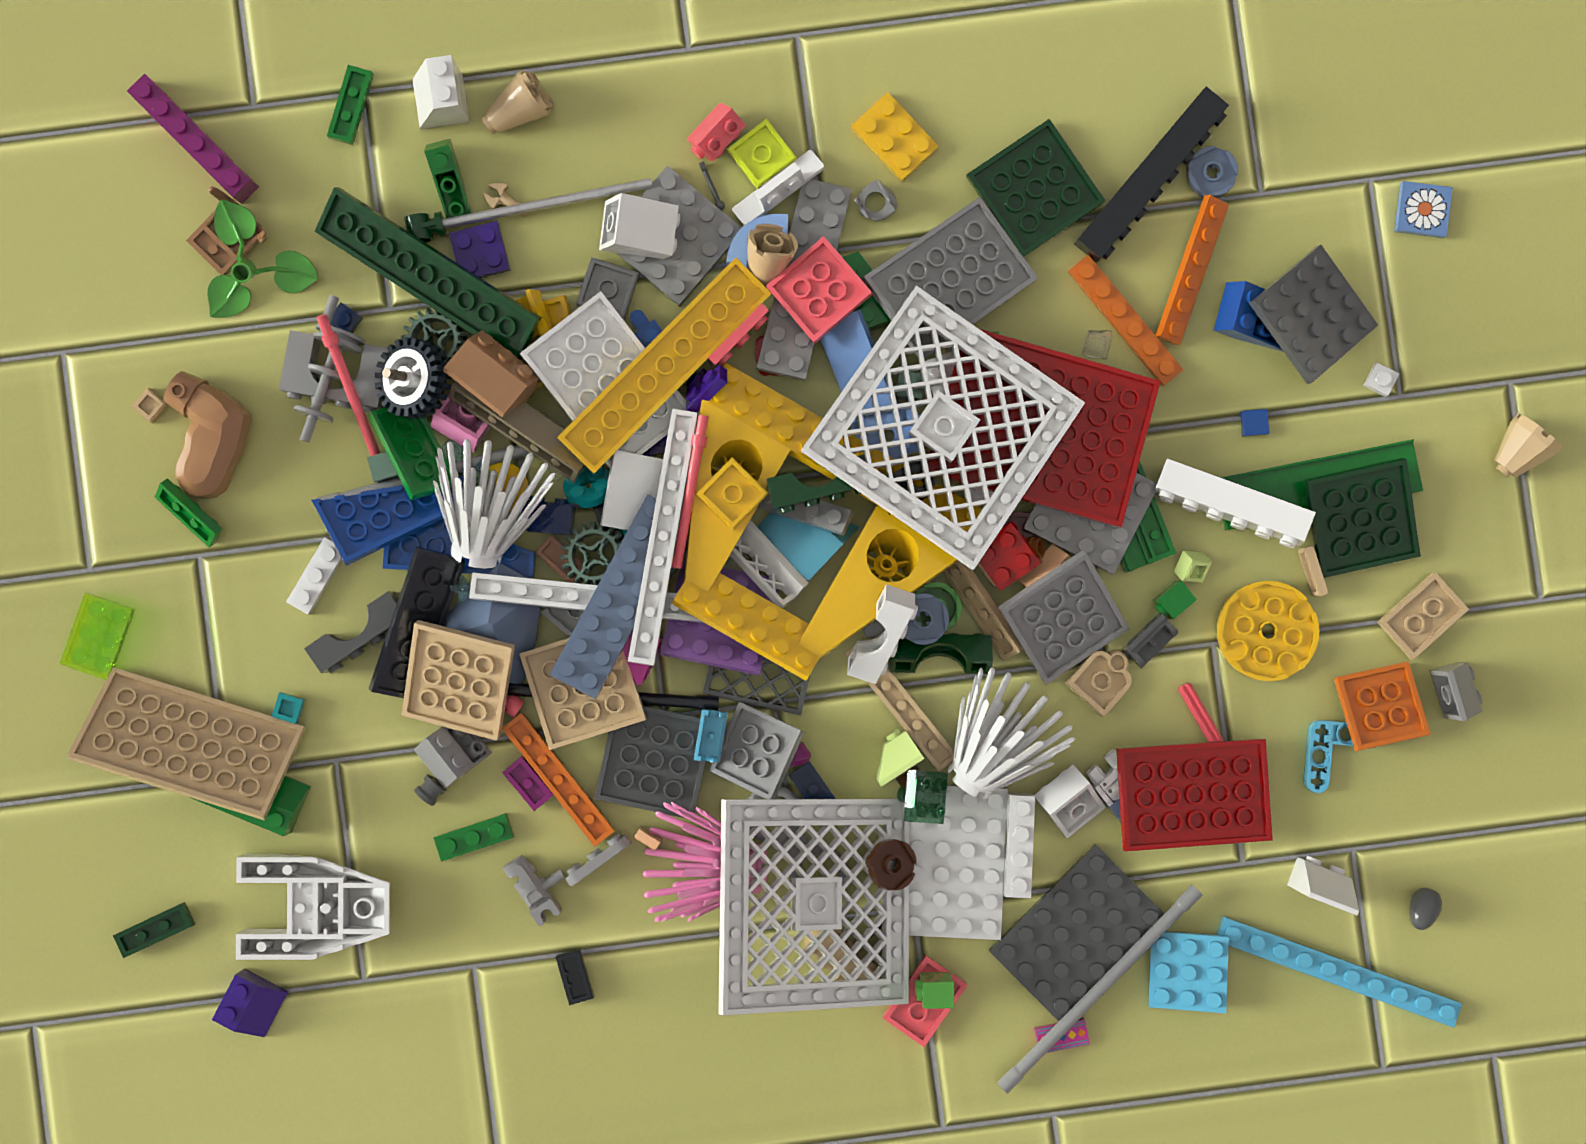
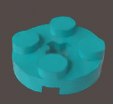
M602 465L593 474L586 467L574 483L565 477L563 490L567 501L572 505L573 503L579 504L580 508H592L604 503L610 471ZM591 484V487L586 488V485Z

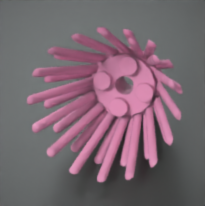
M671 802L672 805L663 803L665 808L718 835L665 813L657 811L655 814L658 818L680 826L684 831L709 840L713 844L651 827L649 828L651 834L677 841L676 846L684 849L686 853L646 848L644 851L646 855L694 862L675 861L673 867L684 870H645L643 876L646 878H713L678 881L673 883L671 888L646 891L644 893L646 898L678 894L677 897L682 898L674 902L651 907L648 913L673 908L669 913L656 917L655 922L661 920L663 922L677 916L686 917L694 914L688 919V921H691L720 907L721 821L696 807L697 812L710 821L687 811ZM749 847L750 857L754 853V851ZM758 858L752 867L759 873L762 870V864L765 863ZM749 874L750 883L754 878ZM758 884L751 893L759 894L763 888Z

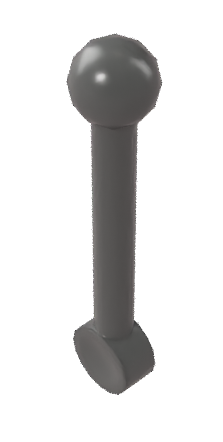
M702 161L699 165L715 199V206L723 210L725 204L723 201H720L705 163Z

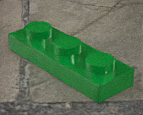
M351 65L347 66L327 133L329 139L350 145L354 144L374 77L372 71Z
M168 478L160 482L154 497L206 546L211 547L214 545L222 531L218 523L211 519L201 510L197 503L187 497L180 487L173 484Z
M505 813L435 836L434 841L442 862L514 837L508 815Z

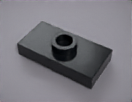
M581 948L556 955L555 958L569 1006L593 999L595 996Z

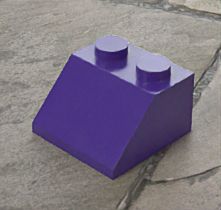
M244 968L235 974L212 1020L234 1032L265 1037L289 991Z

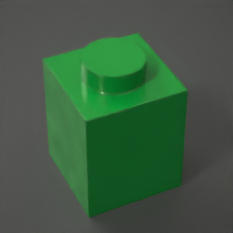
M1181 580L1173 582L1153 599L1157 604L1154 607L1156 611L1168 617V619H1175L1197 600Z

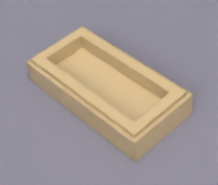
M1314 546L1299 548L1297 551L1312 596L1329 594Z

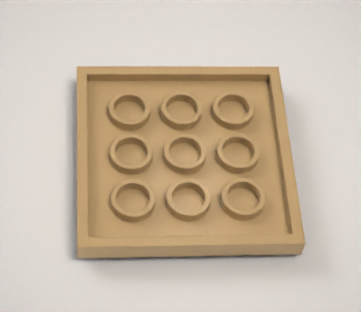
M417 620L413 628L401 716L497 741L501 736L515 645Z
M569 638L519 654L549 750L647 720L636 683L623 650L597 699L550 676Z

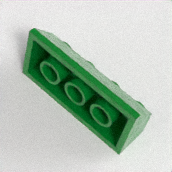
M284 776L265 821L197 799L194 800L285 836L292 833L311 786Z

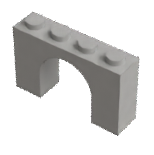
M290 330L279 390L286 392V397L301 400L302 396L311 397V402L313 401L320 380L316 373L308 369V365H317L321 341L313 337V334ZM364 344L359 372L353 384L364 412L370 413V411L384 408L381 404L383 399H378L377 393L382 390L375 389V383L381 382V379L375 378V372L381 373L382 368L376 367L378 361L385 362L381 354L383 352H390L387 348ZM344 387L340 389H327L323 404H326V401L329 400L336 402L335 406L351 408Z

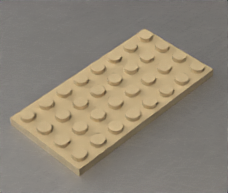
M113 667L67 757L69 760L265 821L305 732V728L298 724Z

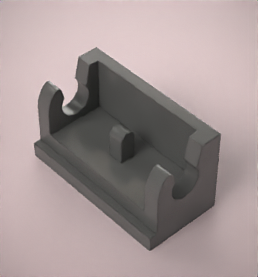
M1157 614L1121 649L1140 668H1143L1148 661L1178 634V630L1163 614Z

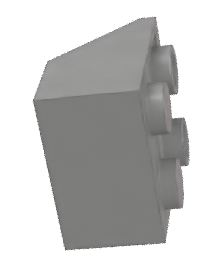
M443 726L426 737L414 749L444 789L492 753L479 736Z

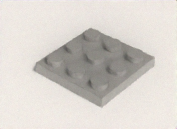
M739 702L724 735L720 762L712 763L709 771L765 799H776L805 732L745 703Z

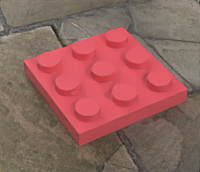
M824 236L766 285L814 344L873 295L871 290Z

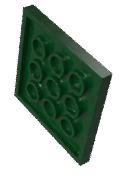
M1050 119L966 175V178L979 197L984 201L1023 257L1106 201Z
M1395 459L1304 480L1309 510L1316 512L1311 526L1315 551L1324 578L1421 556L1407 459Z

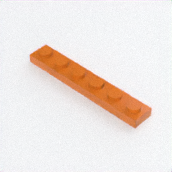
M1204 195L1155 335L1173 345L1181 344L1229 204L1212 195Z
M1089 255L1085 256L1068 271L1070 276L1155 379L1161 381L1160 385L1162 387L1183 371V368Z
M523 712L502 727L505 734L594 847L615 831L614 827L554 751L549 750L547 742Z

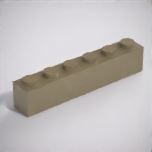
M454 381L451 385L448 398L529 453H533L542 462L548 463V466L573 483L585 470L586 466L557 439L566 428L551 421L546 414L538 412L529 406L526 401L504 417H501L458 382Z

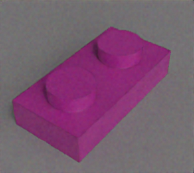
M523 756L502 772L533 811L553 796V793Z

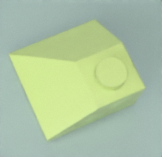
M897 729L886 736L888 741L883 743L876 776L881 787L924 759L905 730L900 732Z

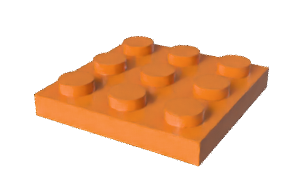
M1409 661L1334 678L1355 752L1431 734Z

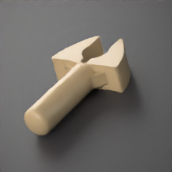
M503 183L488 184L490 188L498 191L500 198H492L488 194L483 193L492 209L497 208L498 205L510 206L520 204V202L507 196L506 190L508 186Z

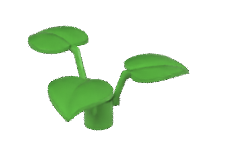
M225 199L220 200L214 215L216 234L226 245H233L238 241L240 245L238 256L236 257L237 263L231 268V276H217L212 279L208 286L207 296L211 317L225 318L244 311L250 304L251 292L247 287L240 284L249 281L255 274L276 271L274 274L276 285L288 293L303 291L318 280V273L312 262L296 251H283L275 258L276 266L257 269L252 261L243 259L245 245L243 239H249L254 235L257 226L256 219L246 207Z

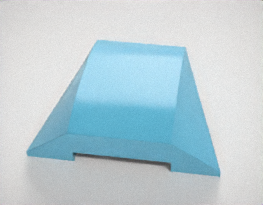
M770 513L757 528L809 582L858 530L859 526L850 523L845 536Z

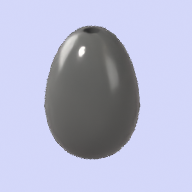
M1420 888L1413 894L1409 905V916L1412 925L1416 929L1425 930L1435 923L1442 909L1440 894L1429 888Z

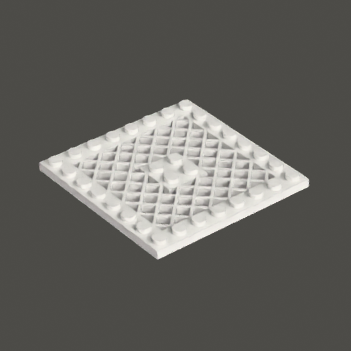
M916 286L808 439L801 452L973 570L1085 402ZM921 323L926 326L923 328H919ZM931 333L933 344L921 346L919 334ZM938 335L948 342L939 343ZM913 336L916 347L905 348ZM952 347L954 359L943 360L940 349ZM934 350L937 361L925 363L923 352ZM959 350L967 354L968 357L960 358ZM917 353L919 364L907 366L905 354ZM899 356L901 367L890 369ZM973 362L975 373L964 375L962 363ZM980 364L990 371L981 372ZM956 365L958 376L946 378L944 366ZM938 367L940 379L929 381L926 369ZM920 370L923 382L911 384L909 372ZM903 373L905 385L893 386L891 375ZM994 376L996 388L985 390L983 378ZM885 377L887 388L876 389ZM977 379L979 391L968 393L965 381ZM1001 379L1009 383L1011 386L1003 387ZM959 382L961 394L950 395L948 384ZM942 385L943 393L937 391L932 398L930 387ZM924 388L926 399L914 401L912 389ZM906 390L909 402L897 404L894 392ZM1015 391L1017 403L1006 405L1004 393ZM889 393L891 405L879 407L877 395ZM1022 393L1032 399V401L1024 402ZM998 394L1000 406L989 407L987 395ZM871 397L873 408L862 410ZM980 397L982 409L971 410L969 398ZM963 399L964 408L954 401ZM927 405L918 418L916 407ZM1036 406L1039 418L1027 419L1025 407ZM910 408L912 420L900 422L898 410ZM1019 408L1021 420L1010 422L1008 410ZM1043 408H1045L1046 410H1048V412H1047L1046 414H1044V409H1043ZM892 411L895 423L883 425L880 413ZM1001 411L1004 423L992 425L990 413ZM875 414L877 426L864 427L862 416ZM984 414L986 426L975 428L980 421L975 415ZM857 417L859 429L848 430ZM1039 423L1031 435L1029 425ZM913 426L908 433L913 438L904 439L902 427ZM1023 426L1025 438L1014 440L1011 428ZM896 428L898 441L886 442L884 430ZM1005 429L1007 441L996 443L994 430ZM878 431L880 444L868 445L866 433ZM988 432L990 444L978 445L976 433ZM860 434L862 447L850 448L848 436ZM970 436L972 447L962 448ZM841 438H843L844 447L839 444ZM917 443L919 456L907 457L905 445ZM1025 444L1017 456L1015 445ZM924 445L935 453L925 454ZM899 446L902 458L890 460L887 448ZM1009 446L1011 459L1000 460L998 448ZM882 449L884 461L872 463L869 451ZM991 449L994 461L982 463L980 451ZM864 452L865 461L854 453ZM974 452L976 464L964 466L962 454ZM957 457L958 467L947 469L945 460L951 463ZM939 458L941 470L929 472L927 460ZM921 461L923 473L911 475L909 463ZM903 464L905 476L893 478L891 466ZM1012 464L1003 477L1001 466ZM885 467L887 477L875 468ZM995 467L997 479L986 481L984 468ZM977 470L980 482L968 484L966 472ZM960 473L962 485L950 487L948 475ZM942 476L944 488L933 490L930 478ZM925 479L927 491L915 493L913 480ZM907 482L908 491L897 483ZM998 485L989 498L987 486ZM981 487L984 500L972 502L969 489ZM964 491L966 503L954 505L952 492ZM946 493L948 506L936 508L934 495ZM928 496L930 506L918 498ZM984 505L975 519L973 507ZM967 508L970 521L958 523L955 510ZM949 511L951 521L940 513ZM970 526L967 532L962 529V527Z
M721 799L720 1015L909 1004V885L902 890H883L879 887L878 891L872 896L867 890L873 883L870 876L863 883L856 878L862 869L869 875L865 860L874 846L880 841L896 839L909 844V799ZM811 825H823V827L816 832ZM834 825H846L841 832L834 827ZM856 825L868 826L862 832ZM764 826H777V827H776V828L773 830V832L770 834L769 831H768ZM788 826L800 827L793 833ZM851 830L858 837L852 845L845 839ZM873 830L880 836L874 844L867 838ZM760 831L766 839L758 847L752 839ZM782 831L789 837L783 846L776 840ZM805 831L812 837L806 846L799 840ZM828 831L835 837L829 845L822 839ZM841 843L846 851L839 858L833 851ZM862 843L869 849L863 857L856 852ZM795 844L801 852L793 859L787 851ZM816 844L824 850L817 859L810 852ZM770 845L778 851L771 860L763 853ZM749 847L754 851V853L750 857ZM852 856L857 864L850 871L845 863ZM783 857L789 865L781 873L775 865ZM805 857L812 863L806 872L799 866ZM828 857L835 863L829 871L822 865ZM758 858L765 863V867L759 873L752 867ZM890 860L888 863L889 869L893 871L895 870V860ZM795 870L800 877H792L790 883L787 878ZM818 870L824 877L811 876ZM839 870L846 875L843 881L842 877L834 876ZM770 871L777 877L771 886L763 880ZM749 874L754 878L750 883ZM852 882L857 890L850 897L845 889ZM783 883L789 891L781 899L775 891ZM759 884L765 890V893L757 900L751 892ZM863 894L868 902L861 909L856 904V901ZM771 897L777 905L769 913L763 905ZM842 898L846 901V903L843 906ZM881 898H882V906H881V905L879 904V902H878ZM790 900H791V909L787 906V904L789 903ZM749 901H750V902L753 904V906H752L751 909L748 911V906H749ZM874 907L879 912V915L872 922L867 914ZM852 908L857 915L850 923L844 916ZM783 910L788 918L780 925L775 918ZM759 911L765 919L757 927L751 919ZM863 920L868 928L861 935L855 928ZM881 923H882V932H881V931L879 930V928H878V927L881 925ZM769 924L777 930L770 939L763 934V931ZM843 924L846 928L838 936L833 930L842 929ZM748 926H749L750 929L753 931V933H752L749 937H748ZM790 926L791 930L799 931L794 938L786 932ZM810 930H822L817 937L810 932ZM874 933L879 938V941L872 948L867 940ZM850 934L857 940L851 948L844 943ZM829 935L834 940V943L827 950L821 943ZM804 936L812 942L805 951L798 945ZM759 937L765 945L756 953L751 948V945ZM783 937L788 942V945L780 952L774 945ZM863 946L868 954L860 961L855 954ZM840 947L845 952V955L838 963L833 955ZM794 949L800 957L792 965L786 957ZM818 949L823 956L815 964L810 956ZM881 949H882V958L878 955V953H879V951H880ZM771 950L776 958L768 966L762 959ZM748 953H749V955L753 958L749 963H748ZM874 959L879 966L871 973L867 966ZM852 960L857 967L849 975L844 968ZM829 961L834 969L826 976L821 969ZM806 962L811 970L803 977L798 970ZM782 963L788 971L780 979L774 971ZM759 964L764 972L756 980L750 973ZM863 972V974H864L868 979H857V978H858V977L860 976V974ZM839 973L845 979L834 981V979L839 975ZM816 975H818L819 978L822 980L817 982H811ZM794 976L799 983H788V981ZM771 977L776 984L764 983Z

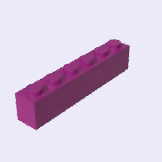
M145 73L127 90L238 202L242 204L259 188Z

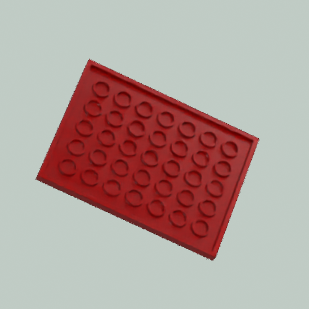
M980 329L1085 402L1021 500L1121 528L1161 381ZM959 350L960 358L968 357L967 354ZM973 362L962 363L964 375L975 373ZM980 364L981 372L990 371ZM956 365L953 367L951 377L958 376ZM994 376L983 378L985 390L996 388ZM977 379L965 381L968 393L979 391ZM1001 379L1003 387L1011 386L1009 383ZM959 382L949 383L950 395L961 394ZM1015 391L1004 393L1006 405L1017 403ZM1022 393L1024 402L1032 401V399ZM998 394L987 395L989 407L1000 406ZM980 397L969 398L971 410L982 409ZM963 399L954 401L964 408ZM1036 406L1025 407L1027 419L1039 418ZM1019 408L1008 410L1010 422L1021 420ZM1043 408V409H1044V414H1046V413L1048 412V410H1046L1045 408ZM1001 411L990 413L992 425L1004 423ZM984 414L975 415L980 419L975 428L986 426ZM1039 423L1029 425L1031 435ZM1023 426L1011 428L1014 440L1025 438ZM1005 429L994 430L996 443L1007 441ZM988 432L976 433L978 445L990 444ZM970 436L962 448L972 447ZM1025 444L1015 445L1017 456ZM1009 446L998 448L1000 460L1011 459ZM991 449L980 451L982 463L994 461ZM974 452L962 454L964 466L976 464ZM957 457L951 463L945 460L947 469L958 467ZM939 458L927 461L929 472L941 470ZM1012 464L1001 466L1003 477ZM995 467L984 468L986 481L997 479ZM977 470L966 472L968 484L980 482ZM960 473L948 475L950 480L962 483ZM998 485L987 486L988 491L994 492Z

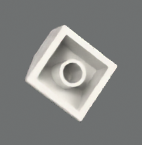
M1074 765L1062 771L1058 777L1048 785L1043 786L1034 795L1038 803L1066 838H1069L1106 808L1091 784Z

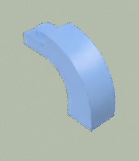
M788 214L764 215L753 219L743 226L730 244L726 261L727 266L736 257L747 268L748 234L750 230L755 229L756 225H778L783 227L782 232L788 235Z

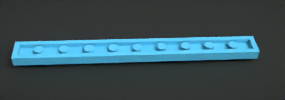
M1222 916L1216 933L1217 935H1229V946L1453 1028L1462 1007V1003L1225 916Z

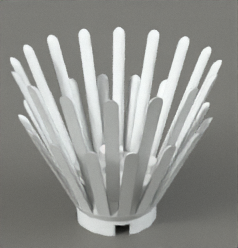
M465 439L463 502L462 481L458 478L453 443L449 441L447 449L454 506L443 452L439 447L437 449L438 457H436L444 502L439 486L434 480L433 485L452 542L451 555L460 563L462 556L470 559L468 565L470 567L482 569L496 567L497 560L499 563L501 562L503 554L545 508L546 505H541L528 519L543 499V496L553 485L554 482L551 481L555 473L547 477L516 521L546 471L548 463L541 465L531 484L520 495L507 518L534 458L533 453H529L526 456L517 478L514 476L510 478L504 492L502 490L513 456L514 446L509 445L506 449L497 483V472L494 470L490 472L487 483L492 442L490 440L485 441L479 486L476 487V469L471 468V442L469 439Z
M994 667L989 670L976 712L975 708L983 676L982 668L979 669L978 676L975 674L972 691L968 696L965 715L964 695L962 696L953 761L948 766V773L952 769L956 773L952 780L957 786L974 797L979 792L986 793L982 799L989 798L995 790L1052 766L1054 763L1048 762L1033 769L1053 758L1055 754L1072 746L1069 744L1076 739L1074 737L1068 738L1026 762L1070 732L1073 726L1068 725L1047 740L1037 741L1023 751L1063 716V712L1057 711L1039 728L1031 726L1024 733L1022 730L1047 703L1048 697L1042 696L1018 723L1022 714L1016 712L1013 715V713L1030 688V684L1025 682L1004 715L999 716L1004 707V702L1001 699L1011 679V673L1007 672L989 708L987 695L995 674Z

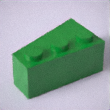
M859 252L842 257L861 280L872 271ZM873 295L853 311L861 309L869 331L888 326L891 322Z

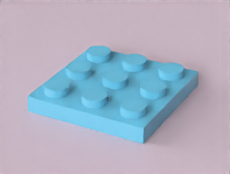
M1165 931L1151 946L1149 1007L1226 1014L1229 935Z

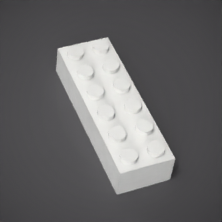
M1170 459L1166 460L1155 489V494L1159 495L1158 499L1169 504H1172L1173 501L1183 504V509L1194 513L1197 510L1207 513V518L1220 522L1221 519H1225L1231 522L1230 526L1239 530H1245V528L1255 530L1256 536L1264 539L1274 537L1280 540L1279 544L1288 548L1299 547L1305 541L1316 513Z

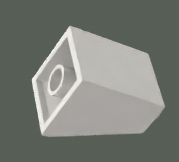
M446 55L425 59L412 79L420 129L470 122L463 74L453 57Z
M624 193L606 200L599 251L660 259L672 256L677 247L675 231L680 223L679 206Z

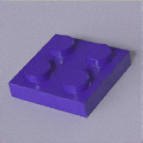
M498 221L449 233L456 263L476 276L484 278L511 271Z

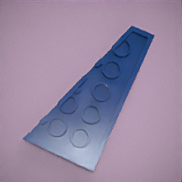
M458 476L462 481L464 502V476ZM401 486L363 491L357 495H338L325 500L320 498L311 500L346 566L444 519L436 493L410 500L405 488ZM450 489V490H451V495H452L453 506H454L453 492H452V489Z
M444 519L384 547L382 569L408 570L416 546L451 555L452 542ZM512 544L503 554L501 563L529 578H534L536 553ZM462 556L466 560L462 571L463 574H488L493 569L468 566L470 559Z

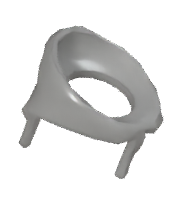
M881 180L869 183L859 193L858 199H854L859 206V213L865 216L866 219L870 218L873 221L884 220L897 209L896 197L893 191L884 185ZM879 192L884 196L885 206L881 211L872 212L867 208L866 199L870 193Z

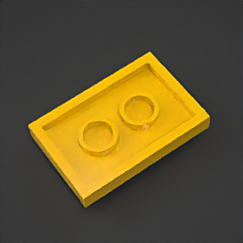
M888 92L851 125V129L901 182L939 147Z

